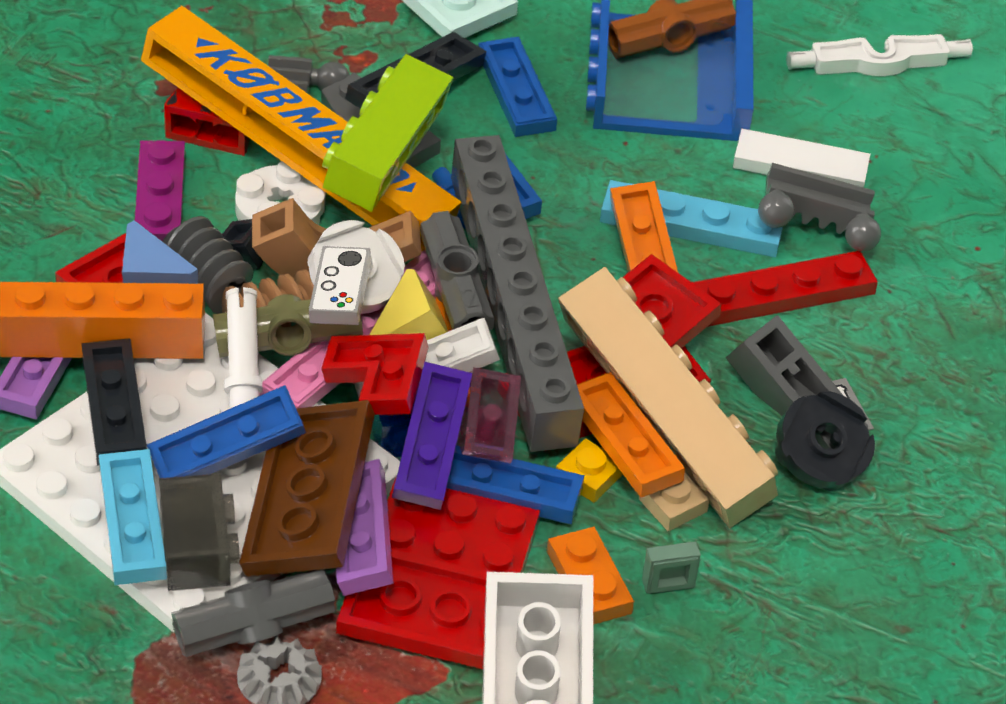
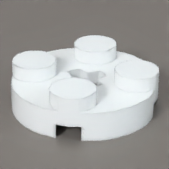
M281 161L278 165L263 167L251 173L243 174L237 179L235 212L238 220L252 219V214L280 203L275 200L286 201L294 198L305 214L314 223L320 224V216L325 212L326 193Z
M356 220L342 221L330 226L323 232L308 256L307 263L313 285L315 283L323 246L370 248L371 265L361 314L377 311L386 306L404 274L405 263L403 255L393 238L381 229L374 232L370 228L362 227L365 222Z

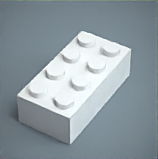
M487 572L482 704H593V575Z

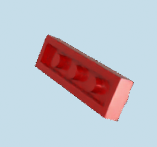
M854 251L692 283L721 303L720 316L707 326L709 327L874 295L878 281L861 251Z

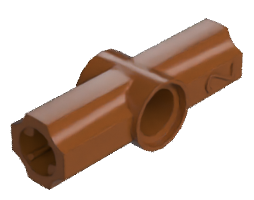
M658 0L650 6L646 13L610 22L608 32L610 51L616 59L660 47H665L671 52H681L690 47L698 37L731 29L735 24L737 14L733 1L691 0L678 4L675 0Z

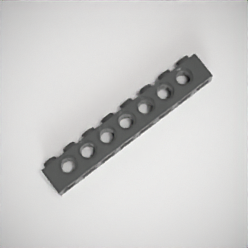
M500 135L455 139L451 180L456 197L462 202L460 211L470 246L475 250L479 258L478 273L494 316V329L530 452L577 447L584 406Z

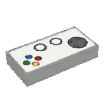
M322 247L309 306L310 323L359 325L371 265L370 248Z

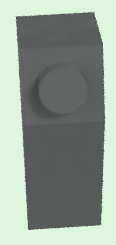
M778 315L742 342L726 357L727 361L754 394L781 416L800 397L817 395L819 392L825 391L843 395ZM824 430L820 435L815 434V438L821 447L835 450L836 446L830 442L831 434L828 431Z

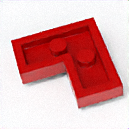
M425 333L331 336L321 368L325 383L364 382L358 401L369 400L375 415L411 414L429 349Z

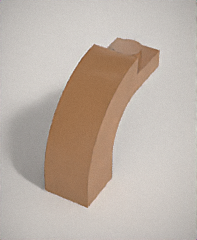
M291 198L252 214V247L275 272L280 275L289 274L294 279L297 271L306 269L309 272L308 256L326 228L314 223L294 198ZM411 211L370 227L374 232L381 229L393 238L401 250L404 262L421 255L419 221Z

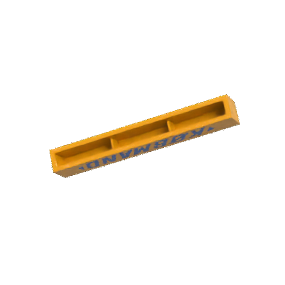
M180 6L148 28L141 57L143 63L372 226L409 211L419 221V226L421 222L426 221L435 212L449 211L452 216L457 217L462 202L407 163L404 164L372 212L322 188L328 170L322 167V163L333 142L341 144V137L348 123L345 119L184 6ZM420 235L421 252H422V251L425 250V247H424V244H423V241H422V238H421V235Z

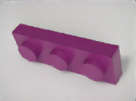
M140 140L135 221L159 240L163 241L172 229L182 224L185 141Z

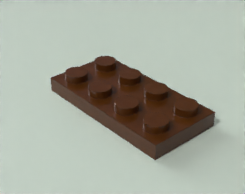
M369 400L297 408L296 410L306 433L266 450L239 562L246 577L344 566L375 416Z

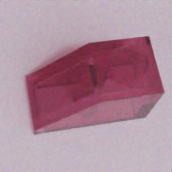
M473 367L471 372L473 374L457 439L463 455L511 463L514 453L521 376Z

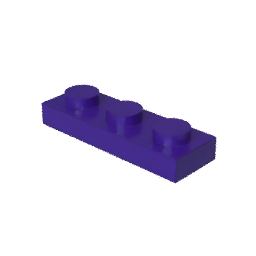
M424 362L392 498L441 510L473 373Z

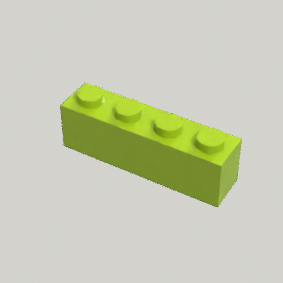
M408 54L404 55L396 68L388 66L379 82L378 93L370 91L359 113L361 116L359 118L352 116L348 121L341 137V144L333 142L329 147L322 163V167L328 169L322 188L372 212L442 111L454 77Z

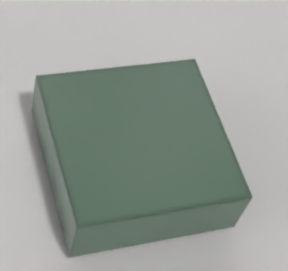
M696 541L647 548L642 575L646 594L695 587L701 556Z

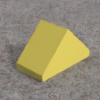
M406 269L369 335L425 333L426 339L429 340L449 331L436 299L414 269Z

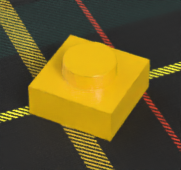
M586 438L556 466V469L584 475L581 495L593 503L623 475L607 452Z

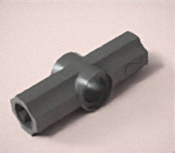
M449 211L432 213L430 218L421 222L420 235L435 277V295L444 304L452 330L481 318H485L489 330H492L494 327V316L478 273L479 258L475 250L469 247L459 217L452 216Z
M319 569L271 583L269 580H262L244 584L224 592V597L181 608L171 612L175 637L182 655L188 657L234 642L248 644L274 637L283 632V627L310 621L319 616H326L329 613L335 612V598L325 570Z

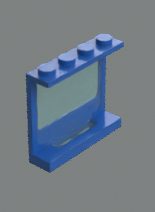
M601 0L600 3L592 2L590 27L598 29H591L589 54L597 55V57L589 56L587 82L595 83V85L588 84L586 110L594 111L593 129L739 141L741 129L750 130L753 115V0L735 1L734 9L737 14L735 24L731 29L698 37L690 47L681 52H671L665 47H660L616 59L610 51L608 42L609 24L611 21L634 15L609 13L610 0Z

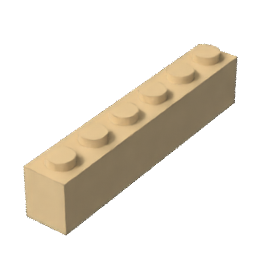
M603 267L558 297L564 320L605 372H611L683 464L685 473L710 499V505L729 529L778 496L775 481L778 470L773 461L763 450L756 453L746 441L749 439V435L743 424L734 414L727 418L718 407L721 401L714 388L705 379L700 382L697 381L689 371L692 369V364L687 355L677 344L673 347L667 344L662 337L665 332L660 322L651 311L648 310L644 314L634 303L637 301V297L633 289L623 277L616 280L608 269Z

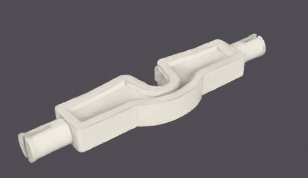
M940 34L922 36L892 35L885 41V53H879L872 48L865 38H854L834 42L813 43L811 51L787 52L786 62L789 70L814 67L817 74L858 72L869 76H890L904 72L908 68L945 66L948 58L971 57L973 46L970 39L945 41L944 37Z

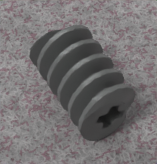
M192 217L180 226L172 229L162 241L198 269V284H204V302L216 314L222 313V296L225 287L234 286L241 292L243 283L251 282L253 279L254 270L251 265L243 261L241 254L233 250L231 243L223 238L221 232L214 228L211 221L206 217Z

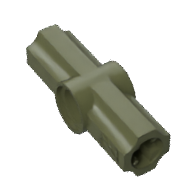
M292 294L277 296L267 306L257 307L258 352L274 349L279 354L293 356L302 353L308 348L310 343L329 341L331 336L363 335L361 315L359 325L310 323L309 306L311 299L301 300ZM227 312L213 314L220 358L229 357ZM287 322L296 323L291 327H281L282 324Z

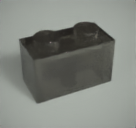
M221 473L159 478L160 512L168 591L231 586L230 565L239 564L240 562L239 541L237 533H228L227 525L235 524L233 493L223 494Z

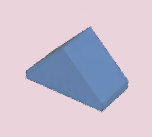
M135 220L127 224L122 269L123 283L198 284V269Z

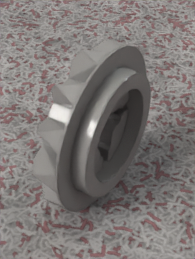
M277 635L271 643L262 644L257 641L249 653L241 654L237 671L238 686L242 694L253 704H305L316 694L322 679V665H319L314 649L303 648L298 638L291 643L282 642ZM288 663V673L282 672L278 678L275 677L273 682L270 683L271 668L277 669L280 664Z

